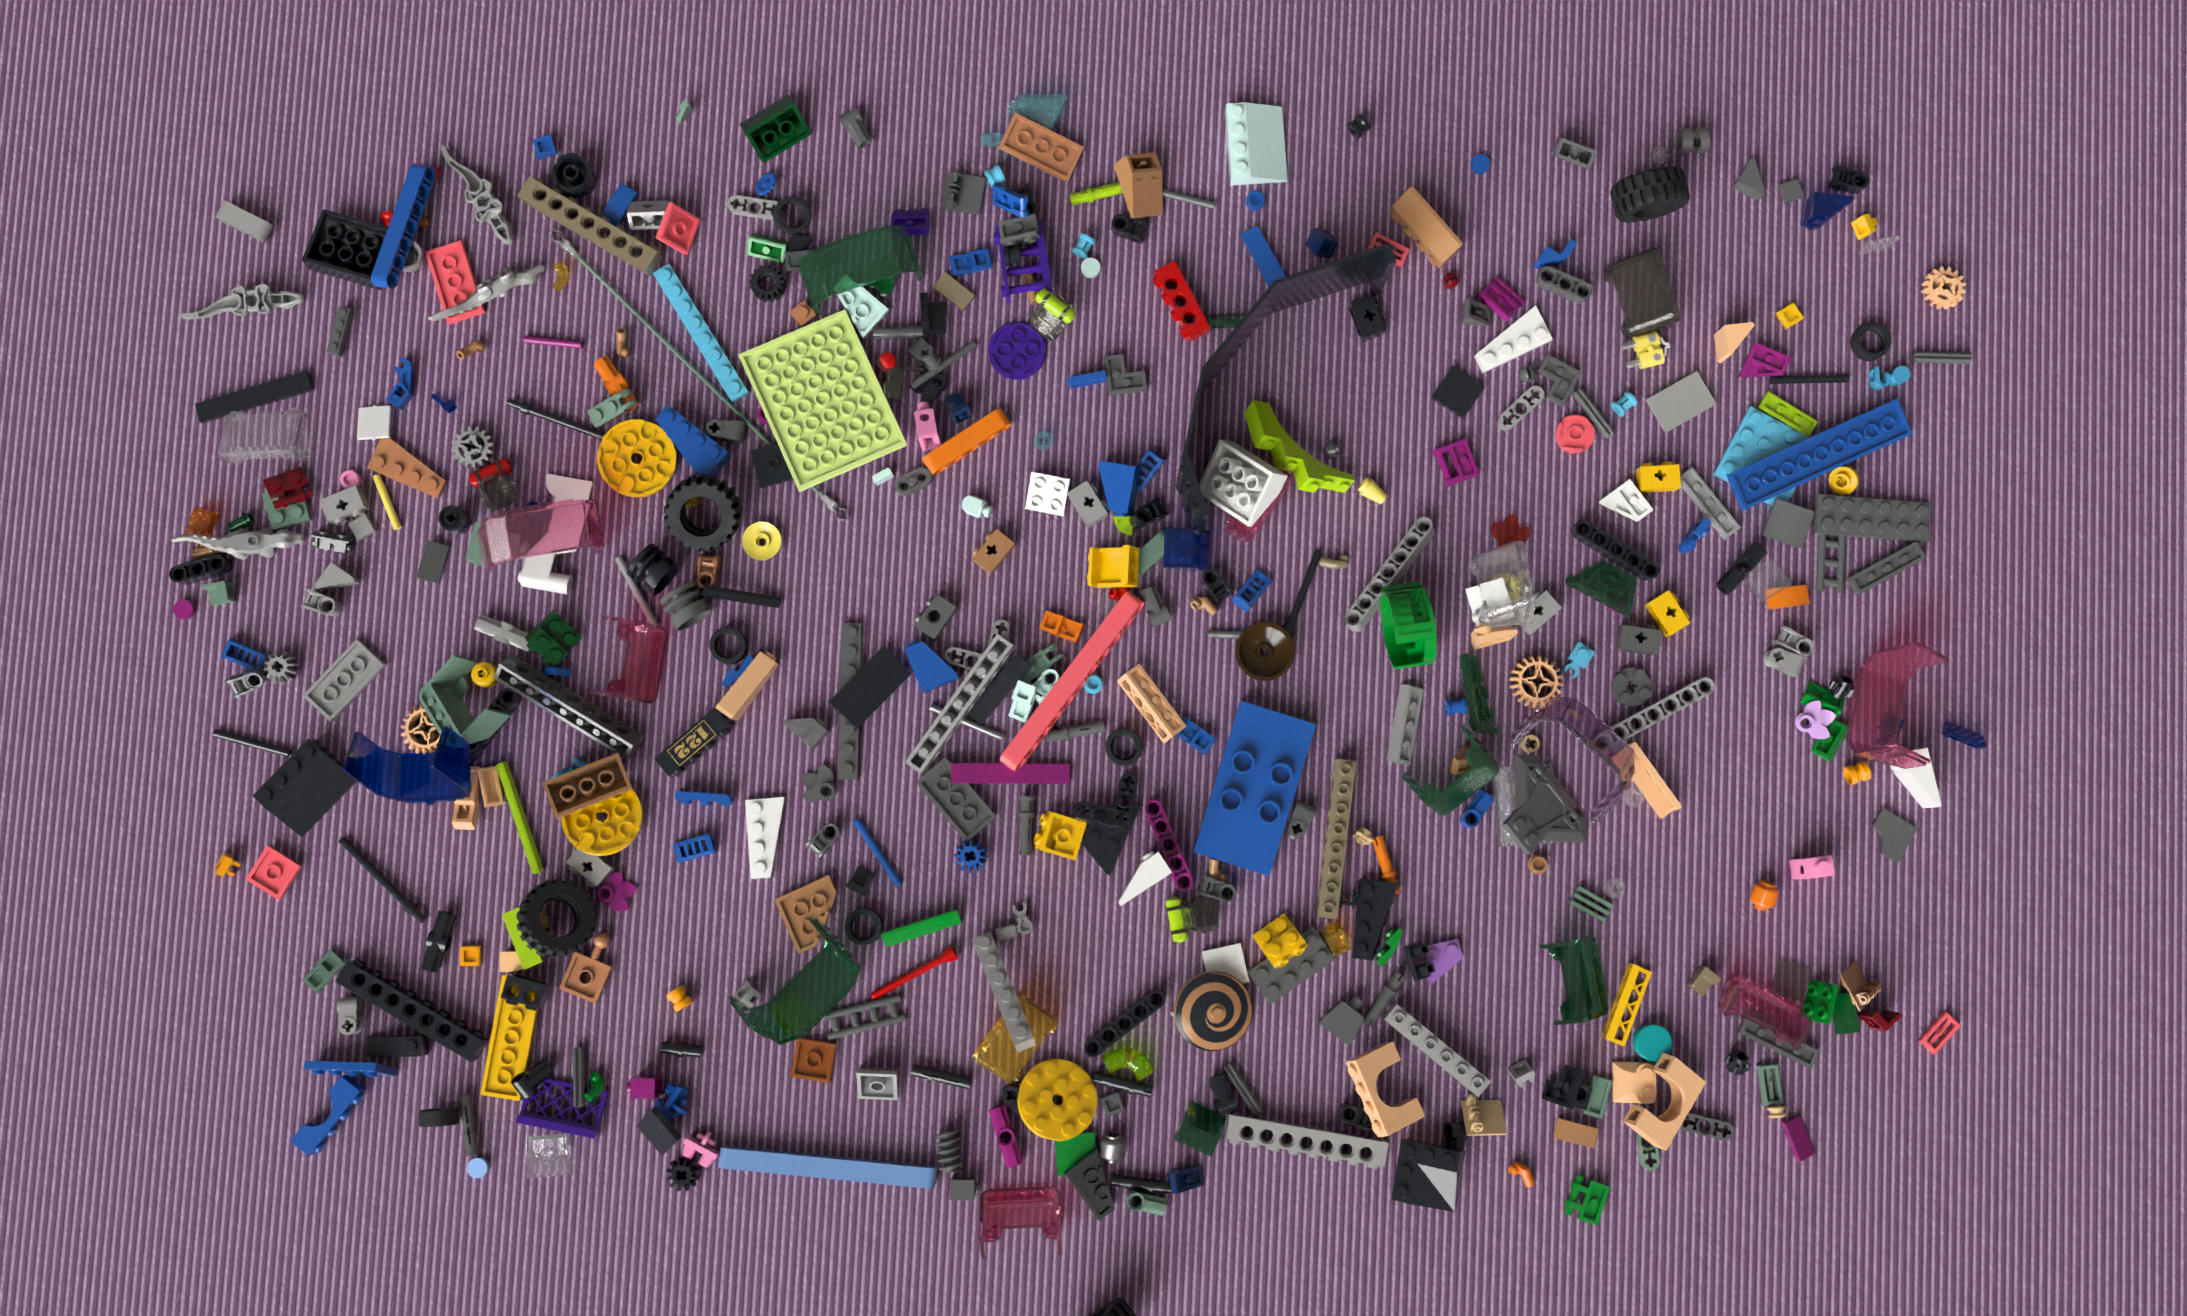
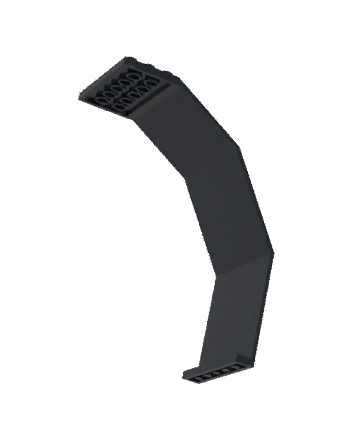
M1390 243L1275 280L1202 367L1182 461L1175 484L1178 494L1183 496V510L1185 513L1188 512L1190 516L1188 520L1190 530L1195 531L1196 535L1204 533L1209 517V511L1188 453L1201 394L1267 315L1366 282L1369 283L1373 296L1381 294L1396 263Z

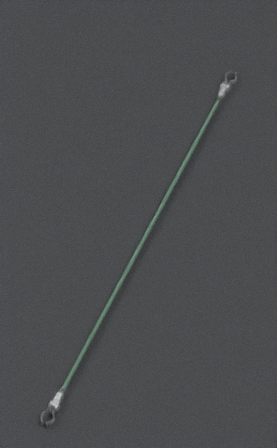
M563 234L561 242L553 240L559 243L564 251L578 259L768 446L773 445L581 257L573 247V244L564 238ZM816 486L811 487L831 512H836L837 509L845 510L839 508L838 503L834 499H831Z

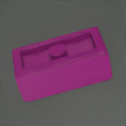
M1800 1115L1781 1122L1796 1161H1804L1815 1154Z

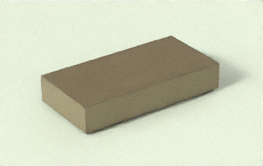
M946 272L943 273L933 286L937 292L962 311L975 298L973 293Z

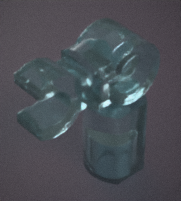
M1005 132L1003 134L981 133V147L999 146ZM1006 152L1003 153L1004 163H1007V157L1010 155Z

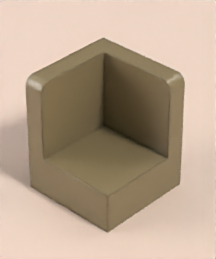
M1699 966L1686 985L1700 996H1704L1712 984L1718 985L1721 978L1706 966Z

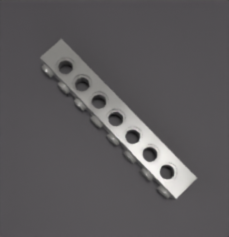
M996 634L907 758L906 764L920 774L926 773L1016 647L1014 644L1000 634Z
M1235 1113L1228 1114L1225 1138L1229 1139V1143L1240 1145L1241 1142L1249 1143L1248 1146L1260 1148L1261 1145L1269 1146L1268 1150L1280 1152V1149H1286L1289 1154L1300 1155V1152L1308 1153V1157L1320 1159V1156H1326L1329 1161L1340 1162V1159L1348 1160V1164L1359 1166L1360 1163H1365L1367 1167L1379 1169V1166L1385 1167L1389 1144L1386 1140ZM1250 1126L1252 1133L1249 1136L1242 1135L1241 1130L1243 1127ZM1266 1129L1272 1131V1136L1267 1140L1261 1138V1133ZM1284 1133H1289L1292 1138L1290 1142L1283 1143L1281 1136ZM1310 1137L1311 1144L1306 1147L1302 1146V1138ZM1324 1140L1331 1142L1328 1150L1321 1149V1143ZM1346 1143L1350 1144V1151L1346 1154L1341 1153V1146ZM1364 1147L1370 1148V1154L1367 1157H1362L1360 1154L1361 1149Z

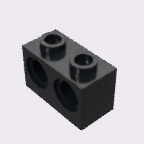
M507 974L500 998L506 999L507 1004L517 1006L520 1003L524 1004L526 1009L537 1011V1008L545 1006L551 984L517 974ZM514 985L519 987V994L517 996L512 993ZM533 990L538 992L539 997L537 1001L531 998Z

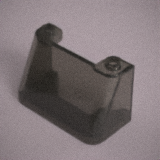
M1657 247L1612 263L1604 268V279L1606 282L1614 284L1625 317L1621 325V332L1623 336H1626L1627 341L1632 340L1634 336L1670 329L1679 321V309Z

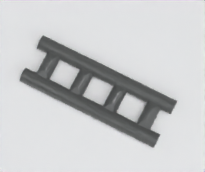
M1818 534L1817 592H1824V586H1836L1835 593H1844L1846 536H1838L1837 540H1826V535ZM1826 547L1837 548V560L1825 559ZM1825 566L1836 567V579L1825 578Z
M896 994L822 1013L824 1021L830 1020L833 1031L827 1032L828 1040L906 1021L905 1013L898 1014L896 1006L897 1002L902 1001L901 995ZM888 1005L891 1017L879 1019L877 1007ZM869 1010L871 1022L860 1024L857 1013ZM850 1015L852 1026L841 1029L838 1017Z

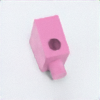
M920 402L917 404L918 411L914 412L918 439L922 452L936 449L941 443L934 410L929 408L928 402Z
M1832 855L1789 860L1792 879H1811L1835 875ZM1801 865L1804 868V873L1801 871Z

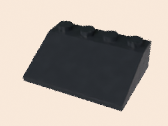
M323 209L302 261L309 270L382 291V287H376L372 284L371 275L388 228Z
M308 738L252 796L267 811L299 836L303 837L358 779L317 739Z

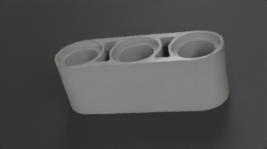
M225 200L215 218L263 243L266 242L274 227L269 222Z

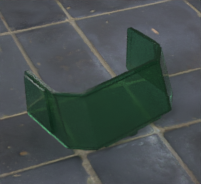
M884 226L879 229L875 227L852 236L849 233L844 235L845 238L822 245L819 249L811 251L799 260L801 268L799 271L815 314L818 313L819 315H822L819 303L828 297L899 273L915 272L918 282L923 278L909 234H905L903 226Z
M810 918L809 921L826 940L824 948L768 1003L750 1008L735 997H729L731 1000L730 1004L750 1029L779 1045L799 1039L805 1033H808L825 1015L829 1016L833 1012L832 1009L850 992V989L857 982L861 965L837 936L817 918L814 920Z

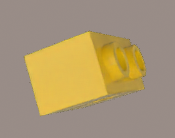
M1663 462L1660 466H1653V463H1644L1635 470L1637 489L1640 493L1676 491L1681 488L1679 464L1673 465V462Z
M1669 590L1645 604L1648 612L1665 637L1673 635L1690 624L1688 613L1680 608L1676 595L1670 593ZM1668 610H1671L1672 613L1667 616L1666 613Z

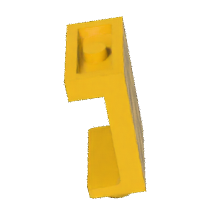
M1123 545V547L1119 548L1090 547L1087 574L1088 586L1096 588L1138 587L1140 548L1131 545Z

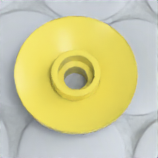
M756 522L745 530L742 545L745 552L751 558L761 561L768 560L778 553L781 547V535L774 525L768 522ZM766 539V544L760 545V540Z

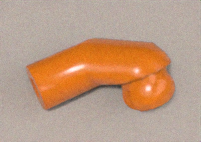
M1512 1162L1508 1166L1510 1174L1516 1175L1518 1173L1522 1176L1526 1187L1535 1185L1528 1167L1520 1162Z

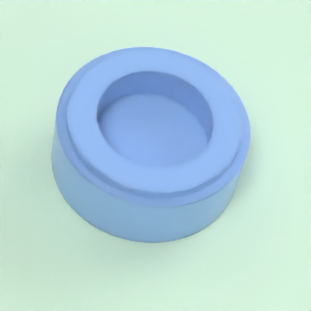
M483 1157L472 1159L467 1166V1171L473 1178H481L489 1170V1163Z

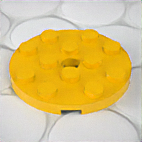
M633 419L615 425L604 435L597 452V464L601 476L613 490L628 497L639 498L653 495L669 483L676 469L677 455L673 442L661 427L645 420ZM636 453L641 454L643 457L640 464L632 462V456Z
M631 789L561 817L562 827L569 841L578 850L594 856H607L625 849L634 841L642 826L643 810L639 798ZM601 812L608 814L604 822L597 820V816Z
M1062 1059L1043 1061L1034 1066L1021 1081L1017 1099L1019 1113L1026 1126L1039 1137L1056 1141L1068 1140L1082 1133L1092 1122L1097 1109L1096 1089L1089 1075L1075 1063ZM1054 1095L1062 1096L1061 1105L1053 1103L1052 1098Z

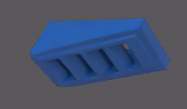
M1152 449L1146 451L1136 466L1148 474L1146 478L1140 473L1139 478L1144 482L1142 484L1138 482L1137 489L1141 492L1166 461ZM1152 457L1157 461V464H1154L1148 458ZM1147 463L1149 466L1153 468L1152 471H1150L1143 465Z
M1257 569L1232 599L1233 603L1245 612H1248L1273 580ZM1257 577L1260 581H1262L1264 583V586L1257 582L1255 578ZM1250 584H1253L1259 591L1255 590ZM1245 590L1254 595V597H1251L1249 594H1247Z
M230 638L221 657L252 669L254 667L262 668L267 654ZM237 646L238 648L234 656L230 655L233 647ZM241 649H244V654L240 660L237 657ZM251 652L252 656L249 662L247 663L245 662V659L248 653ZM256 655L260 656L256 666H253L252 663Z
M710 833L673 844L678 863L717 853L713 836ZM702 840L706 842L707 851H704ZM695 842H698L700 853H697ZM688 844H691L693 855L689 854ZM680 846L684 847L686 857L682 858Z

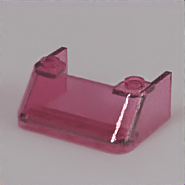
M603 616L602 620L618 624L617 635L619 639L627 641L628 644L622 679L611 680L606 692L590 690V694L648 704L655 702L658 697L668 638L666 629L662 626L623 617Z
M1729 972L1718 1003L1720 1012L1726 1017L1737 1016L1738 1014L1767 1028L1776 1035V1040L1783 1044L1789 1042L1793 1049L1798 1051L1813 1024L1803 1008L1764 987Z
M1048 1186L988 1189L981 1193L979 1221L981 1259H985L986 1242L998 1241L1002 1236V1229L1042 1227V1234L1045 1238L1057 1239L1058 1255H1063L1061 1196L1058 1188Z

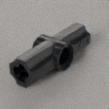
M1754 542L1740 558L1735 560L1733 566L1716 583L1715 586L1724 595L1729 596L1743 580L1748 578L1750 572L1767 555L1768 552L1765 547L1760 543ZM1743 566L1746 571H1739L1737 567Z
M438 911L433 930L430 931L426 939L427 950L421 969L439 973L444 954L449 950L452 942L451 932L457 915L446 911Z

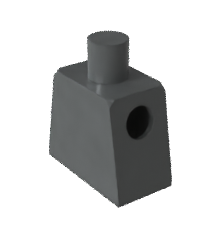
M1355 995L1348 1005L1339 1000L1317 1022L1348 1046H1351L1365 1018L1358 1013L1364 1002Z

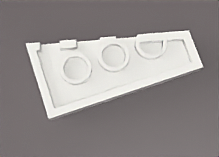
M1536 305L1474 356L1482 374L1553 340Z

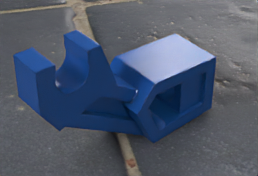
M401 357L400 361L404 363V367L401 369L397 366L394 367V370L400 377V384H395L386 400L403 410L413 397L414 367L411 362ZM404 389L406 393L400 398L398 395Z

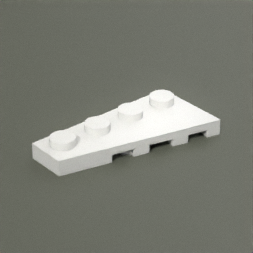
M785 797L745 800L751 879L772 877Z

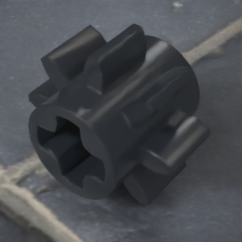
M1840 675L1839 678L1835 676L1832 678L1828 688L1831 689L1830 693L1835 698L1843 699L1845 696L1851 697L1855 686L1850 677Z
M1732 1050L1724 1059L1727 1063V1070L1734 1075H1744L1745 1071L1748 1072L1751 1064L1748 1063L1750 1058L1745 1052L1740 1050Z

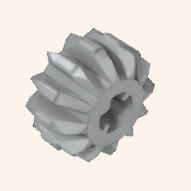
M276 651L275 655H268L270 661H264V664L268 665V667L263 669L264 672H269L266 676L267 679H272V682L276 684L279 682L286 684L287 680H294L292 674H298V671L294 669L299 666L298 663H294L296 660L295 656H290V653L286 651L283 653Z

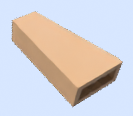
M760 651L715 708L730 719L738 722L779 664L775 662L777 658L768 651L766 654Z

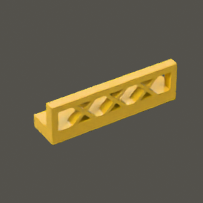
M1628 963L1601 1038L1625 1047L1651 977V971ZM1638 973H1644L1643 982L1636 985L1635 981ZM1635 989L1637 994L1636 1001L1629 1003L1630 994ZM1625 1008H1628L1631 1015L1628 1020L1622 1022L1621 1019ZM1620 1026L1623 1031L1621 1041L1614 1038Z

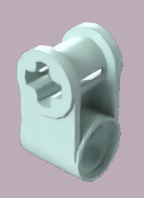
M1053 669L1045 670L1038 680L1032 684L1037 687V692L1042 695L1040 697L1036 693L1035 700L1039 705L1060 679V675ZM1049 674L1056 675V680L1052 684H1048L1046 681Z

